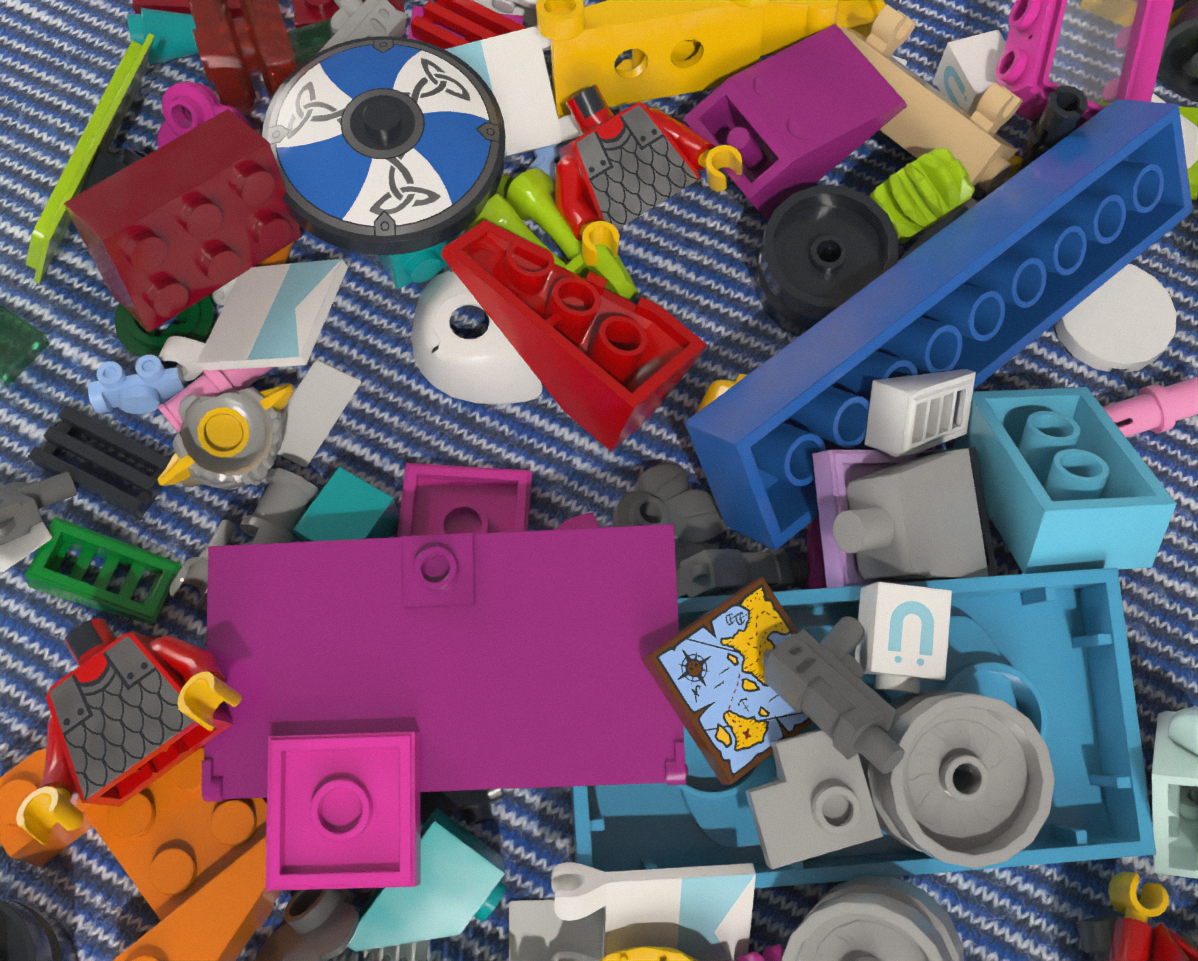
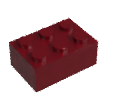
M229 109L64 203L111 295L148 333L242 275L251 267L256 266L302 237L297 222L290 216L282 197L286 193V189L270 143Z

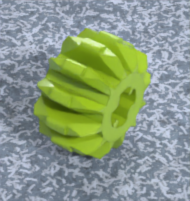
M935 148L891 175L889 179L878 185L870 193L869 197L888 213L898 235V243H907L947 218L971 200L975 188L968 178L970 174L962 162L956 159L949 149Z

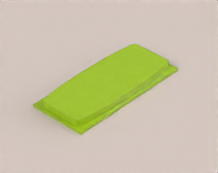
M151 33L148 34L143 45L133 40L129 45L32 232L26 265L36 269L33 282L40 284L72 221L64 203L79 195L98 150H108L139 89L155 37Z

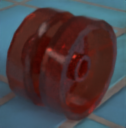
M188 0L196 25V29H192L207 79L209 83H214L221 105L234 107L242 114L255 111L258 101L249 74L261 72L268 98L272 100L279 86L297 68L278 1L238 0L243 16L232 19L226 0Z

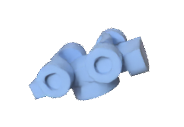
M145 355L138 359L135 366L138 374L126 376L122 367L114 361H108L100 365L96 374L99 381L88 383V394L94 410L99 414L112 412L115 407L130 414H145L158 409L157 407L160 404L166 403L187 387V383L177 367L164 369L157 356Z

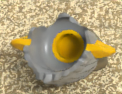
M288 383L262 392L251 387L237 392L233 390L225 392L217 397L198 396L195 394L184 397L178 409L183 423L172 444L175 454L166 469L158 477L159 485L169 486L182 482L183 486L186 487L205 484L224 490L244 487L250 484L259 485L267 476L268 470L274 465L277 453L281 449L284 431L282 424L286 417V410L283 408L293 396L294 386Z

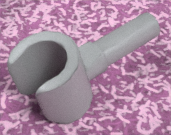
M222 520L200 556L190 558L182 565L169 589L172 597H174L181 584L186 583L194 585L201 593V598L197 602L195 609H200L207 603L208 546H226L236 529L234 523Z

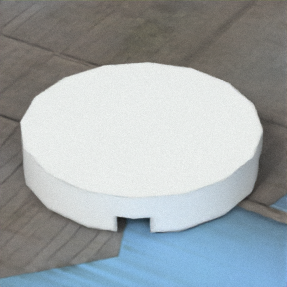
M1128 264L1055 324V329L1059 340L1075 358L1090 367L1110 372L1112 368L1127 369L1125 372L1139 371L1154 362L1165 351L1175 335L1177 313L1170 294L1159 281L1137 266Z

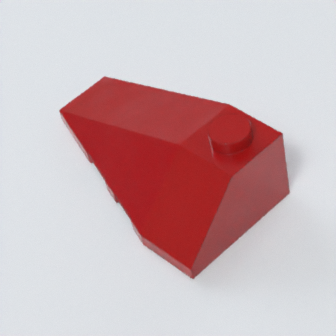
M487 220L482 221L443 247L441 255L564 412L611 452L651 417L707 346L704 341L660 305L643 297L636 304L605 289L608 280L589 271L585 279L554 264L555 260L550 251Z

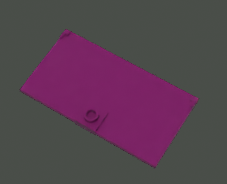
M674 524L208 546L206 650L217 657L226 684L242 695V701L236 707H232L225 701L219 704L227 713L233 725L205 744L204 760H202L203 800L205 802H220L227 799L266 798L268 736L413 731L420 732V792L652 783L686 785L688 766L685 763L684 725L641 660L642 657L679 633Z

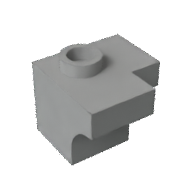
M822 729L771 743L776 764V776L771 777L772 781L745 790L765 862L769 868H779L883 837L858 754L847 760L833 747V739Z

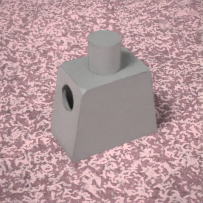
M969 448L907 459L849 482L846 489L849 510L839 513L835 518L833 536L837 546L843 552L849 554L856 553L858 571L864 579L919 582L989 577Z

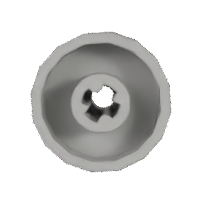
M937 689L920 691V694H904L889 704L896 711L890 730L886 734L904 749L905 753L902 760L892 771L883 774L861 753H858L880 829L903 845L924 852L939 861L970 868H980L1006 862L1034 841L1050 814L1055 778L1048 746L1028 717L1004 700L971 693Z
M862 875L835 885L811 909L805 919L791 934L781 961H964V948L949 914L925 890L896 877Z

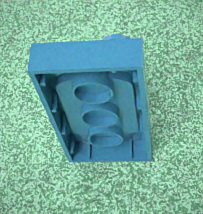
M1118 567L893 583L952 591L945 680L921 681L920 691L937 689L971 693L1004 700L1031 720L1048 746L1055 778L1050 814L1034 841L1008 861L980 868L945 863L928 856L924 852L903 845L881 829L883 837L771 869L765 862L745 790L772 781L771 777L776 776L774 754L772 753L734 783L722 785L684 726L685 763L688 766L686 785L652 783L570 786L575 863L604 872L753 863L756 872L755 888L849 881L862 875L897 877L1156 855ZM867 585L773 592L798 632L804 629L820 643L841 618L852 617L858 620L861 587ZM732 595L677 599L679 632ZM855 647L854 650L849 654V655H851L854 659H855V650H856V647ZM863 675L862 681L888 704L901 695L909 694L875 689L876 675ZM813 722L797 735L821 728Z

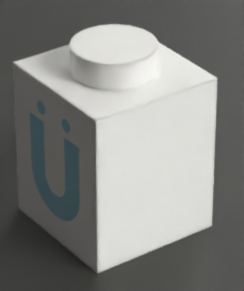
M999 30L948 42L935 74L934 81L940 92L970 115H973L976 111L977 105L986 90L994 82H997L996 67L1006 45Z
M876 582L861 587L858 621L865 630V636L856 646L855 660L862 666L864 674L876 675L875 689L920 694L921 681L945 680L951 590Z

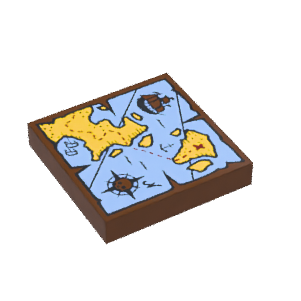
M763 577L752 581L641 658L722 785L734 783L773 753L772 742L796 736L813 723L803 711L797 713L764 682L765 667L762 664L764 652L775 649L793 633L798 634L799 632Z

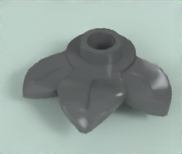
M660 464L650 467L641 473L636 481L635 491L625 495L613 512V527L674 524L676 570L680 568L681 561L703 550H707L703 544L720 536L728 527L724 524L714 496L700 489L689 490L684 468L675 464Z
M352 889L298 890L285 908L284 920L287 923L269 936L253 961H327L342 954L350 944L358 926L359 913L358 909L352 905L354 898Z

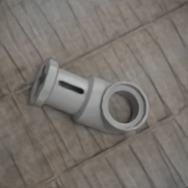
M270 468L265 477L269 485L254 513L243 517L240 528L248 535L254 537L251 544L297 542L293 529L321 491L315 485L295 473L281 468Z

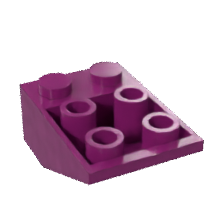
M834 24L728 78L683 119L691 129L713 143L715 147L729 145L739 151L742 157V175H737L730 168L723 167V169L747 199L769 222L774 210L793 193L811 188L905 109L907 104L844 32Z

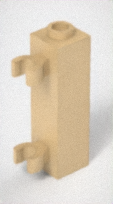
M888 4L878 14L868 37L842 26L840 29L907 104L905 109L880 130L917 159L935 148L949 149L954 157L962 162L970 174L968 178L975 188L972 196L981 198L985 192L991 193L996 190L1008 176L1012 168V164L1008 161L1017 151L1015 147L998 136L996 132L1013 116L1023 100L1006 87H1001L994 82L981 97L973 115L967 113L892 57L896 48L907 40L917 23Z

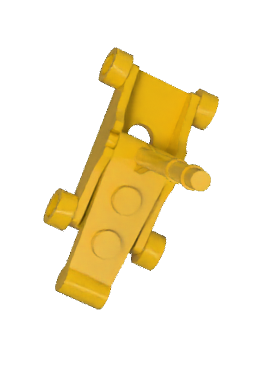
M538 0L536 3L537 26L540 34L550 39L553 95L558 117L562 118L570 115L571 112L566 102L595 84L609 107L718 88L728 78L759 63L760 56L775 55L836 24L839 0H606L584 7L583 0ZM632 49V59L623 60L615 68L614 65L618 56L624 51Z

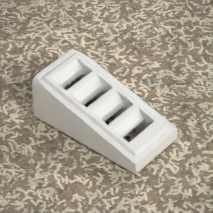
M962 369L873 380L865 445L894 457L921 452L967 434L976 372Z

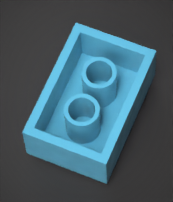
M1087 387L973 392L967 434L956 438L953 449L976 447L987 513L1023 574L1117 567L1118 570L1152 568L1177 503Z

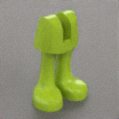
M533 168L518 175L511 182L506 199L498 193L491 197L479 217L466 230L467 232L482 221L487 220L550 251L555 260L554 264L585 279L589 271L608 280L605 289L630 301L638 295V289L620 257L612 256L611 250L608 247L594 245L597 250V265L588 266L583 262L582 241L574 237L556 209L553 199L555 184L553 179L540 168ZM522 220H533L559 246L570 262L566 265L535 236Z

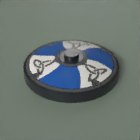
M376 36L353 39L336 44L313 55L290 73L279 86L266 111L262 129V137L270 143L286 189V193L282 198L290 216L301 227L324 242L363 254L398 255L417 252L436 246L459 234L479 217L487 201L495 195L505 165L506 134L504 120L499 104L487 83L471 66L456 55L430 43L404 37Z

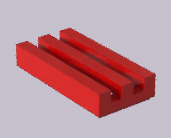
M429 0L423 7L424 16L420 17L417 15L411 22L413 37L442 49L527 28L473 0H436L435 2ZM440 23L464 35L465 39L437 26V24Z

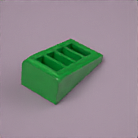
M54 517L48 528L52 538L38 548L25 574L28 587L64 600L155 626L170 594L171 583L181 569L182 564ZM74 549L81 553L69 577L58 573L69 550ZM94 556L106 559L94 585L82 582ZM119 563L131 566L117 595L107 591ZM144 571L157 574L144 604L131 600Z

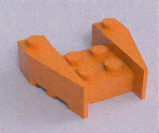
M205 745L120 807L82 803L79 798L75 806L83 812L84 821L82 825L73 831H67L57 822L50 832V841L45 845H42L17 824L16 816L22 802L32 792L40 788L45 770L46 748L32 753L0 777V843L11 858L41 868L94 827L161 920L112 961H236L256 929L262 927L276 906L273 903L282 890L265 891L267 798H239L220 802H205L202 797V760H204Z

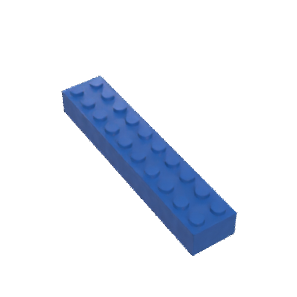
M1116 99L685 421L687 431L724 524L776 551L819 516L812 454L827 450H877L865 445L873 380L968 369L976 372L974 390L1192 213L1193 208L1179 104Z

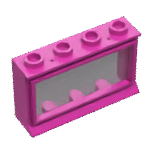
M1016 0L1008 18L1010 29L1005 50L996 67V83L1001 87H1006L1023 100L1015 114L1032 122L1042 115L1050 93L1052 91L1055 93L1057 87L1068 85L1081 90L1087 98L1088 106L1074 131L1116 99L1151 102L1174 0Z

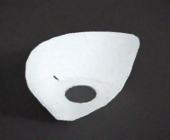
M447 271L431 279L422 291L416 306L411 333L413 356L420 372L435 388L447 395L473 403L512 404L527 402L539 396L542 392L541 381L490 317L487 331L476 339L460 338L453 333L450 328V318L456 309L467 305L483 309L454 272ZM439 346V349L432 353V350Z

